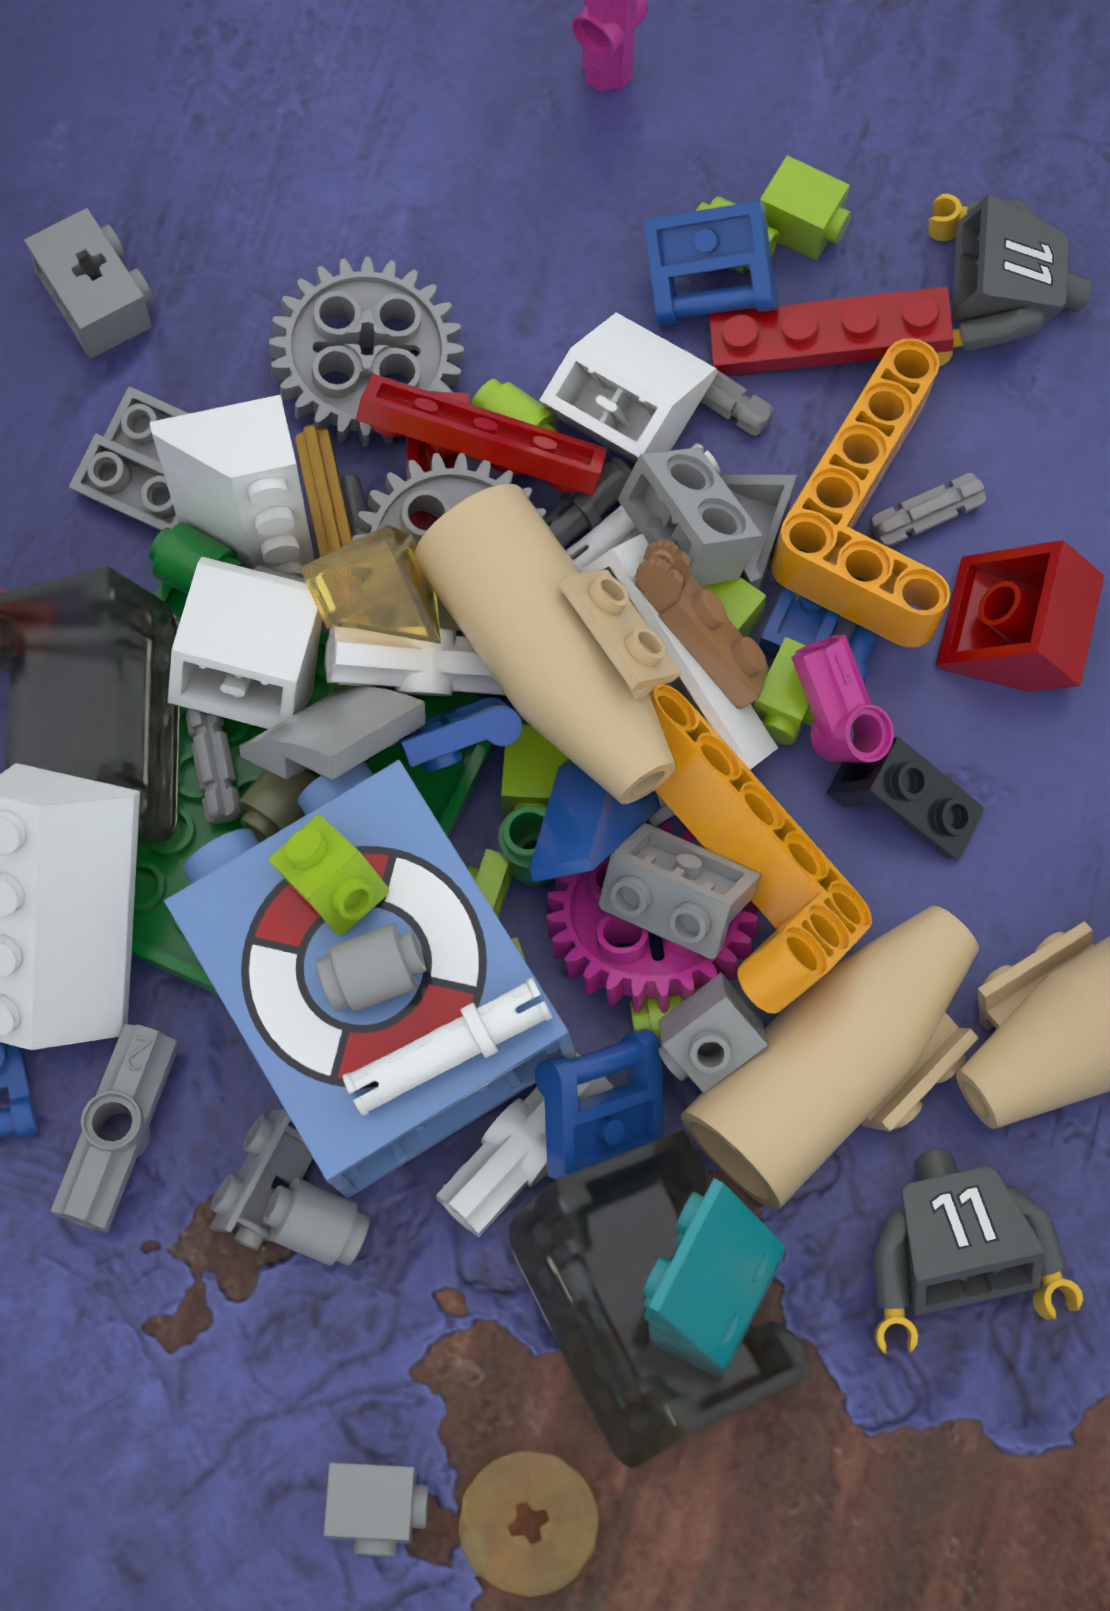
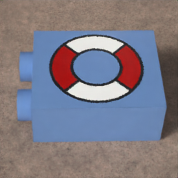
M400 760L395 761L375 774L372 773L368 764L364 761L352 768L348 773L340 775L334 780L323 775L319 776L303 790L298 798V804L305 814L304 817L259 843L255 834L250 829L235 830L210 841L197 850L184 864L183 872L191 885L164 900L326 1181L347 1199L536 1083L535 1068L539 1062L555 1056H564L567 1059L577 1057L569 1031ZM318 813L360 851L389 888L388 895L342 936L337 935L328 926L317 911L267 860L295 832L304 827ZM395 923L401 935L412 931L420 946L426 965L425 972L416 974L418 989L357 1012H353L350 1007L335 1012L323 990L317 971L316 959L329 955L330 946ZM533 978L541 995L518 1006L516 1012L522 1013L545 1001L553 1019L545 1020L497 1044L496 1047L499 1052L485 1058L483 1053H480L370 1111V1114L364 1117L361 1115L353 1100L377 1088L379 1083L373 1081L349 1094L343 1080L344 1074L352 1073L431 1033L433 1030L463 1016L461 1008L471 1003H474L476 1008H479L500 995L524 984L527 979Z

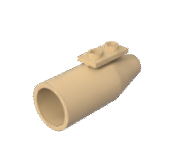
M501 484L477 492L456 504L435 521L417 544L414 552V561L519 716L621 804L635 802L662 785L672 775L676 764L649 693L659 684L673 682L681 672L667 654L663 640L654 631L650 630L630 602L625 587L611 575L608 569L581 573L518 485Z
M932 905L838 961L825 976L784 1008L765 1027L768 1046L708 1092L705 1094L702 1092L682 1112L681 1120L690 1136L707 1157L744 1192L764 1206L773 1210H779L860 1124L863 1127L889 1132L892 1129H899L907 1125L922 1109L923 1103L920 1100L936 1083H942L950 1079L961 1069L967 1059L964 1053L979 1039L971 1028H959L946 1013L949 1004L979 952V945L975 937L953 914L939 906Z
M1085 921L1066 933L1057 932L1050 935L1037 947L1033 954L1014 966L1005 965L996 969L985 979L982 986L978 988L979 1022L987 1031L992 1027H995L997 1030L956 1073L959 1088L971 1109L991 1129L1009 1125L1110 1092V936L1093 945V930Z

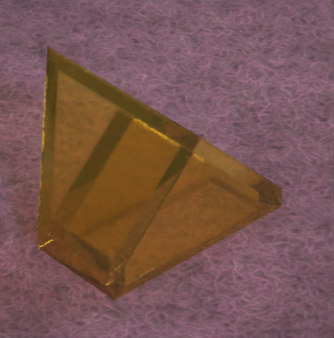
M387 524L306 564L300 569L326 628L340 625L441 644L437 594L414 561V552L417 546L411 533Z

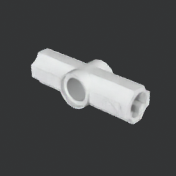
M330 627L325 648L324 664L327 683L360 687H393L396 692L411 695L452 696V692L506 696L467 638L456 636V631L426 627H399V631Z
M606 1077L578 1085V1100L611 1090L614 1086ZM538 1087L524 1101L521 1098L515 1100L499 1115L484 1134L481 1140L483 1145L458 1169L446 1185L444 1184L443 1188L436 1195L437 1200L445 1207L449 1214L478 1238L527 1185L532 1188L547 1175L545 1101Z

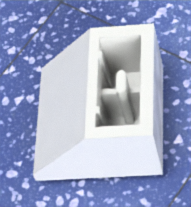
M614 313L570 348L539 401L546 408L557 415V419L636 464L640 454L671 451L717 375L718 370L624 316Z
M201 557L197 563L171 651L168 703L270 729L305 709L314 690L326 588Z

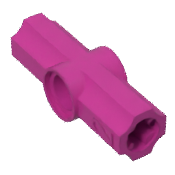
M584 0L583 9L573 19L571 24L572 31L578 42L583 46L582 66L586 71L585 83L599 92L607 89L622 90L631 80L633 74L635 29L648 13L645 0Z

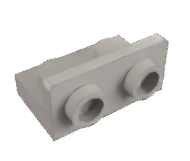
M644 823L611 853L599 900V907L605 912L704 957L714 959L722 951L729 923L756 895L761 873Z

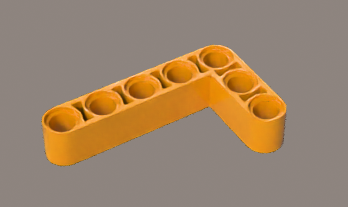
M914 338L896 341L887 350L786 516L770 562L772 575L785 588L897 645L907 648L920 647L927 644L934 636L950 599L949 585L943 576L933 569L853 530V527L924 409L940 366L938 354L933 347L924 341ZM798 549L805 550V551H807V552H809V553H805V552L799 551ZM854 577L861 578V579H863V580L866 581V582L857 580V579H855ZM909 605L916 606V607L920 608L921 610L914 609V608H912V607L909 606Z
M659 684L649 695L676 768L672 775L654 791L705 849L761 873L756 895L751 901L776 928V931L739 966L737 972L739 983L747 997L758 1008L767 1013L776 1014L786 1008L835 966L871 927L873 922L872 914L861 895L688 699L675 688L666 684Z

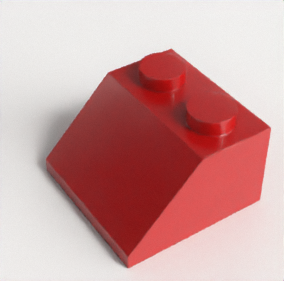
M1064 540L962 556L936 665L944 671L1027 692L1081 686L1105 575Z

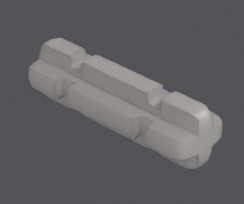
M718 371L700 401L728 420H731L733 417L737 418L738 422L736 425L753 436H758L764 431L772 419L774 410L771 404L757 395H753L751 398L746 396L748 389Z
M966 473L949 481L950 488L946 489L944 484L899 503V510L896 512L892 506L874 514L870 518V524L875 540L887 547H891L907 540L908 536L906 533L911 532L912 536H916L958 517L957 510L959 509L965 514L983 506L986 502L983 483L973 473Z
M188 708L185 718L188 733L194 740L191 743L199 788L205 795V798L202 799L205 818L212 824L235 821L241 813V809L238 806L240 796L238 789L233 785L236 776L227 733L222 731V726L225 725L224 718Z

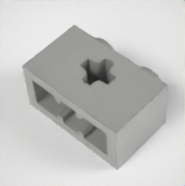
M88 208L24 239L37 276L89 359L152 328L146 305L153 301L148 284L137 268L128 272L121 261V258L125 257V252L114 230L109 224L100 228Z

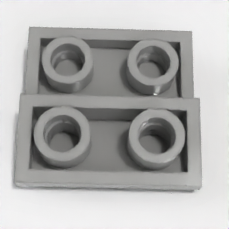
M129 386L104 437L95 433L69 488L159 531L167 527L172 529L178 524V519L149 422L190 413Z
M353 687L342 689L327 695L240 745V757L285 779H289L309 768L320 775L334 780L425 725V702L403 693L382 688Z

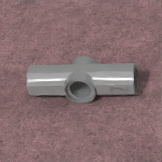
M124 1023L95 1097L88 1101L82 1111L80 1122L82 1132L50 1212L54 1216L93 1231L109 1232L136 1159L143 1154L149 1144L151 1135L150 1123L180 1047L177 1040L162 1034L160 1031L142 1025ZM116 1114H128L132 1117L131 1128L123 1138L116 1141L101 1139V1128L108 1118Z

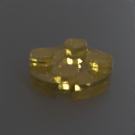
M522 1451L502 1456L488 1464L478 1473L473 1483L463 1495L458 1524L463 1551L474 1571L482 1579L502 1592L524 1597H539L564 1588L579 1575L594 1551L599 1522L593 1494L583 1477L576 1470L568 1466L556 1455ZM527 1503L533 1512L544 1510L549 1519L548 1523L540 1527L542 1540L530 1545L524 1535L512 1537L508 1530V1525L517 1520L515 1508Z

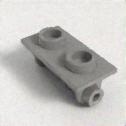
M285 1109L271 1110L268 1117L261 1115L257 1118L243 1143L242 1149L248 1152L237 1176L230 1174L224 1179L210 1207L212 1211L216 1212V1215L209 1229L216 1232H232L234 1226H237L239 1229L234 1239L255 1251H258L263 1240L270 1242L271 1226L263 1223V1217L268 1202L275 1191L271 1188L275 1177L290 1185L295 1178H303L313 1159L294 1125L293 1127L288 1126L291 1119Z

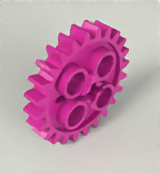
M665 821L660 829L672 834L670 822ZM687 829L680 838L697 845L696 837ZM611 854L592 871L556 877V891L548 892L549 914L546 915L548 937H552L555 959H564L567 978L571 979L583 975L584 993L587 995L605 986L607 1005L611 1007L624 994L632 996L633 1010L637 1013H640L647 998H655L661 1012L666 1013L670 1005V996L679 995L684 1001L694 994V989L699 986L703 987L720 973L726 978L735 980L738 977V959L746 960L751 955V939L757 938V907L750 901L729 923L722 951L716 958L709 959L661 937L664 959L661 961L654 960L651 955L649 931L605 912L599 907V900ZM621 943L633 945L626 948L615 947V945Z

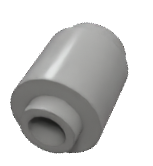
M395 923L330 946L329 955L316 959L317 971L323 990L335 1012L350 1007L353 1012H357L417 990L418 981L416 974L426 971L425 961L415 935L412 931L401 935Z
M298 1177L291 1182L288 1188L279 1185L275 1189L263 1217V1223L271 1226L270 1241L329 1266L335 1261L347 1266L353 1262L364 1242L370 1221L369 1215L357 1210L356 1202Z

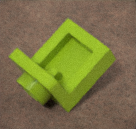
M319 813L299 831L295 832L282 847L267 859L277 872L317 911L328 926L339 936L348 932L389 893L388 886L360 851Z

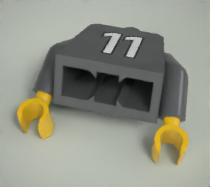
M942 194L934 200L932 204L933 217L928 220L929 236L937 241H949L956 237L951 320L959 322L960 328L953 329L954 348L964 346L967 352L1028 337L1038 333L1042 326L1063 311L1064 308L1078 312L1086 305L1091 292V281L1089 278L1068 272L1069 239L1064 232L1043 222L1024 201L1020 199H999L988 194L984 199L971 200L968 206L962 207L960 200L951 194ZM953 351L937 353L940 366L950 361Z
M933 1149L923 1153L916 1159L914 1166L920 1181L908 1183L901 1188L900 1208L886 1216L873 1255L877 1306L884 1308L885 1318L878 1323L874 1334L876 1346L881 1352L886 1354L884 1333L890 1325L895 1323L901 1324L907 1330L908 1352H912L918 1342L916 1327L905 1318V1307L910 1305L912 1306L914 1316H919L1036 1289L1033 1295L1035 1310L1044 1319L1055 1320L1056 1310L1052 1305L1051 1295L1054 1289L1058 1288L1065 1297L1068 1310H1079L1083 1302L1082 1291L1073 1281L1063 1279L1061 1270L1065 1268L1066 1264L1051 1216L1044 1208L1014 1186H1006L993 1168L985 1166L959 1172L952 1152L948 1149Z

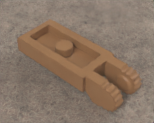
M658 538L656 542L652 541L651 545L647 546L643 557L644 560L642 564H639L634 576L637 578L635 584L639 585V590L644 591V596L657 610L660 619L736 708L740 707L742 709L759 699L769 670L766 658L759 645L748 636L743 637L727 618L725 607L719 597L711 590L703 589L691 575V559L685 551L679 550V545H675L674 540L668 541L667 538L665 540Z

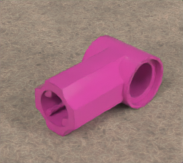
M833 635L810 643L795 651L796 654L791 658L815 718L812 723L810 736L812 746L818 756L825 761L833 763H871L881 760L888 754L893 744V724L887 712L879 706L872 705L846 635ZM851 726L854 732L853 742L850 736Z

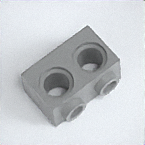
M700 447L640 454L617 499L639 532L644 535L649 545H651L652 541L656 542L658 538L661 540L667 538L668 541L674 540V544L679 545L680 551H685L691 559L690 573L700 585L738 580L763 537Z

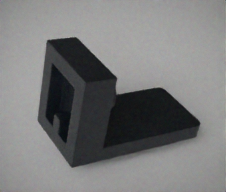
M899 737L893 738V744L888 754L881 760L871 763H842L826 792L827 795L842 807L881 805L947 859H958L961 857L984 812L983 806Z

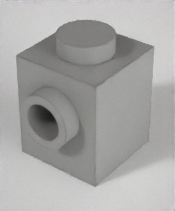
M722 973L718 974L658 1020L662 1043L658 1052L663 1062L680 1081L690 1077L704 1094L768 1046L762 1019Z
M329 1463L324 1537L334 1541H353L354 1555L396 1557V1544L412 1545L413 1528L426 1529L429 1485H416L417 1472L414 1467Z

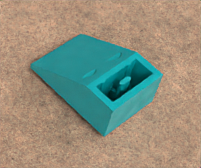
M714 1178L704 1197L696 1192H693L689 1197L675 1227V1231L679 1233L675 1241L678 1249L673 1259L670 1260L661 1255L654 1265L642 1292L646 1296L643 1307L647 1309L643 1319L649 1322L650 1344L723 1381L782 1263L786 1246L723 1182Z

